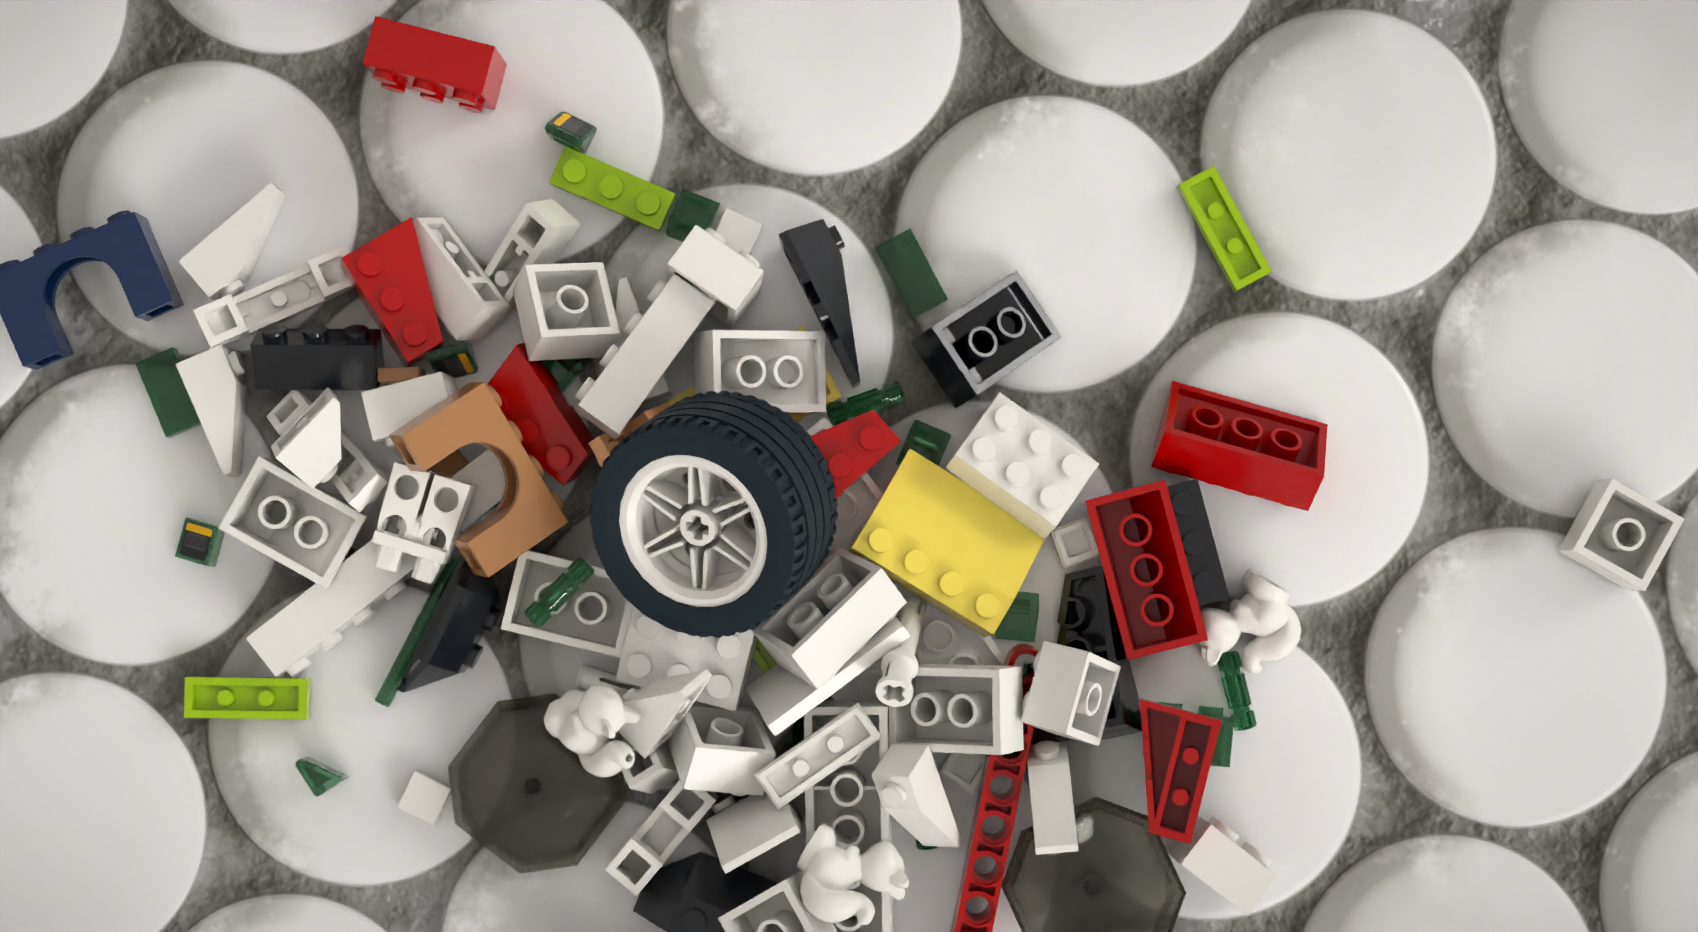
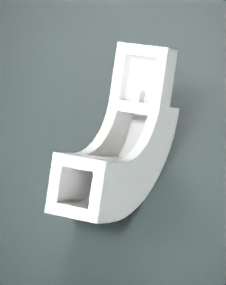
M291 390L266 417L277 433L282 435L313 402L299 390ZM341 428V460L337 463L339 464L337 472L330 480L348 504L358 512H361L367 504L374 502L379 497L388 481L385 479L386 473Z

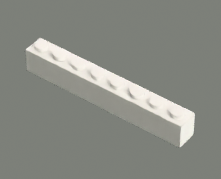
M489 449L485 450L451 477L477 485L474 498L469 503L461 526L460 535L491 515L503 497L505 488L503 468L497 457ZM370 540L341 563L328 588L315 583L246 639L275 677L285 676L288 673L291 677H294L312 663L308 657L320 648L323 652H326L344 638L340 632L353 623L358 627L376 613L373 606L384 598L390 602L408 588L405 581L412 576L417 556L404 553L398 572L375 567V554L378 544L372 543V540Z

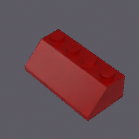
M1172 381L1155 439L1151 467L1168 473L1198 479L1207 484L1242 492L1249 496L1281 503L1288 507L1308 511L1324 478L1328 424Z
M1166 480L1085 500L1127 660L1207 641L1208 636Z

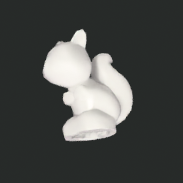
M1248 568L1243 577L1244 587L1248 593L1241 600L1234 599L1231 601L1229 612L1217 608L1200 609L1208 640L1199 642V644L1201 645L1200 655L1206 659L1210 666H1214L1219 661L1222 653L1227 652L1237 643L1241 633L1255 635L1257 638L1252 640L1243 650L1241 662L1245 670L1249 673L1257 674L1262 671L1261 661L1283 659L1295 649L1300 640L1301 626L1295 610L1287 604L1291 594Z
M591 686L586 692L570 690L561 698L549 704L544 716V724L551 736L558 738L567 749L578 754L579 760L586 771L597 777H610L616 775L622 769L631 768L634 764L635 755L631 747L620 740L610 742V738H614L615 733L625 723H637L640 715L631 708L626 707L620 695L611 686Z
M825 823L821 824L815 831L797 863V867L804 872L800 885L803 904L808 912L825 922H841L854 915L857 916L858 924L868 925L875 915L872 901L864 894L848 890L858 881H861L865 886L874 891L887 892L897 900L904 899V888L909 886V879L904 873L903 858L892 842L882 841L876 843L861 855L860 849L855 845H849L846 849L836 846L834 829Z

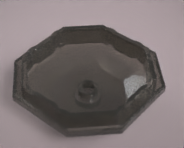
M556 693L497 701L448 765L455 824L518 873L577 866L627 801L625 779L622 771L610 777H597L583 768L578 754L567 749L558 738L551 736L544 724V716L549 704L561 698ZM530 778H537L541 782L539 792L532 793L528 790L527 781Z
M1097 796L1075 805L1074 813L1078 851L1036 855L1033 825L1021 830L1002 882V889L1022 932L1173 931L1186 891L1161 837L1149 833L1148 815ZM1088 879H1095L1098 882V888L1093 893H1087L1083 889L1084 882Z

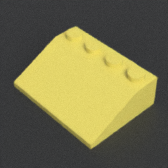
M909 449L847 551L881 567L889 579L986 638L994 635L1045 539L964 481L912 449Z

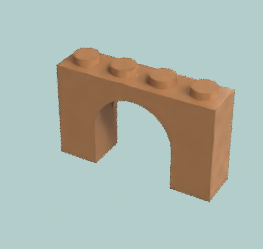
M470 382L391 433L389 437L410 471L424 472L457 449L471 443H477L486 447L497 457L505 476V488L501 502L491 515L453 540L474 575L489 578L567 524L568 521L562 513L565 509L562 500L555 491L548 489L542 479L544 471L540 463L532 455L528 456L522 446L523 436L521 431L513 421H507L500 409L502 400L496 390L491 385H486L485 382Z

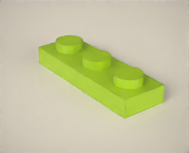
M567 146L564 147L549 180L550 185L658 232H661L676 198V194Z
M1215 166L1206 169L1177 186L1233 292L1272 272Z
M185 677L184 718L310 719L311 678Z

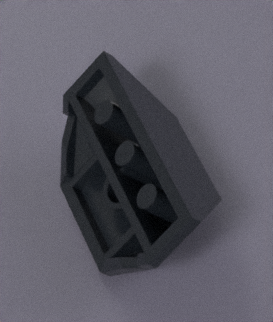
M462 555L396 687L398 691L403 693L463 673L467 667L473 669L483 651V646L479 645L484 631L491 632L498 621L501 610L496 607L500 597L493 576L487 578L474 575Z
M700 851L661 867L641 890L633 911L666 932H725L718 919L719 917L775 886L777 883L741 867H737L725 874L719 858Z

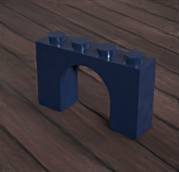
M129 210L121 211L108 217V223L96 229L85 227L70 234L71 240L62 244L50 243L36 248L33 251L34 256L21 262L15 259L0 264V315L23 367L38 370L74 354L56 313L55 296L62 278L71 269L80 264L98 261L109 265L116 273L132 311L137 318L149 321L184 305L146 217L136 212L131 213Z

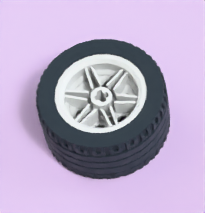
M708 391L705 394L698 393L692 397L683 398L661 411L634 430L612 449L610 456L603 461V467L597 473L598 479L593 484L590 524L595 548L606 574L622 596L643 615L668 629L691 636L721 638L724 635L729 637L736 632L743 633L749 628L753 629L761 622L769 619L823 564V560L829 553L828 548L833 544V535L836 533L837 528L835 525V521L838 519V502L835 497L836 488L826 459L823 457L819 447L816 446L811 436L803 427L780 408L768 404L763 399H758L752 395L745 396L739 392L720 391L716 393ZM686 473H688V481L685 477ZM751 515L753 517L755 527L749 524Z

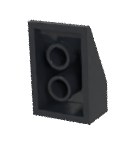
M1015 271L912 340L911 344L956 409L1060 339L1061 335L1018 271Z

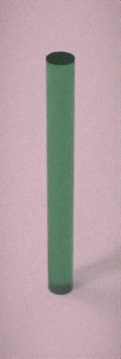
M452 557L451 563L445 564L375 698L376 702L390 707L398 691L396 687L410 662L459 559Z

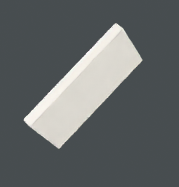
M895 616L890 623L881 627L868 640L866 646L860 652L854 654L838 670L836 676L831 681L823 684L819 689H816L778 664L748 685L746 689L766 725L776 736L880 660L889 651L908 639L910 634Z

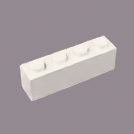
M675 273L668 283L662 279L659 280L647 297L652 302V305L644 316L638 311L634 314L623 332L629 335L620 348L612 344L599 362L605 368L596 381L588 377L575 395L581 401L575 411L615 440L715 303Z

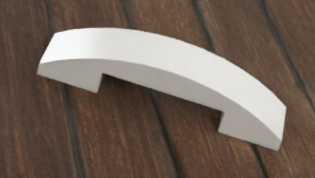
M345 245L308 260V265L232 297L229 294L194 309L193 312L210 348L255 334L259 329H263L266 326L280 324L352 289V284L340 268L341 258L349 254Z

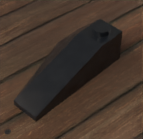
M824 219L786 230L778 234L781 247L825 331L852 388L860 385V377L842 254L840 252V249L844 248L845 244L836 226L833 225L828 228Z
M1101 565L1065 574L1057 622L1060 624L1057 644L1091 652L1121 666L1101 740L1142 732L1138 692L1130 661L1126 657L1103 567ZM1048 732V737L1051 741L1074 740Z

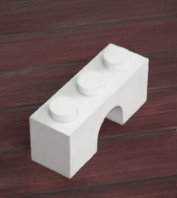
M679 780L606 867L605 871L637 896L682 840L716 802L719 795L711 791L697 793L683 789L681 780Z

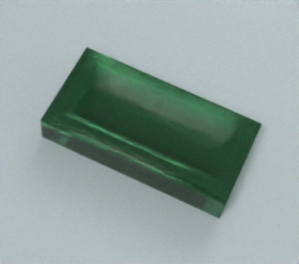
M911 229L875 247L876 253L912 319L948 301Z
M173 347L135 363L164 434L168 438L201 425L176 367V364L181 362V358L177 349Z

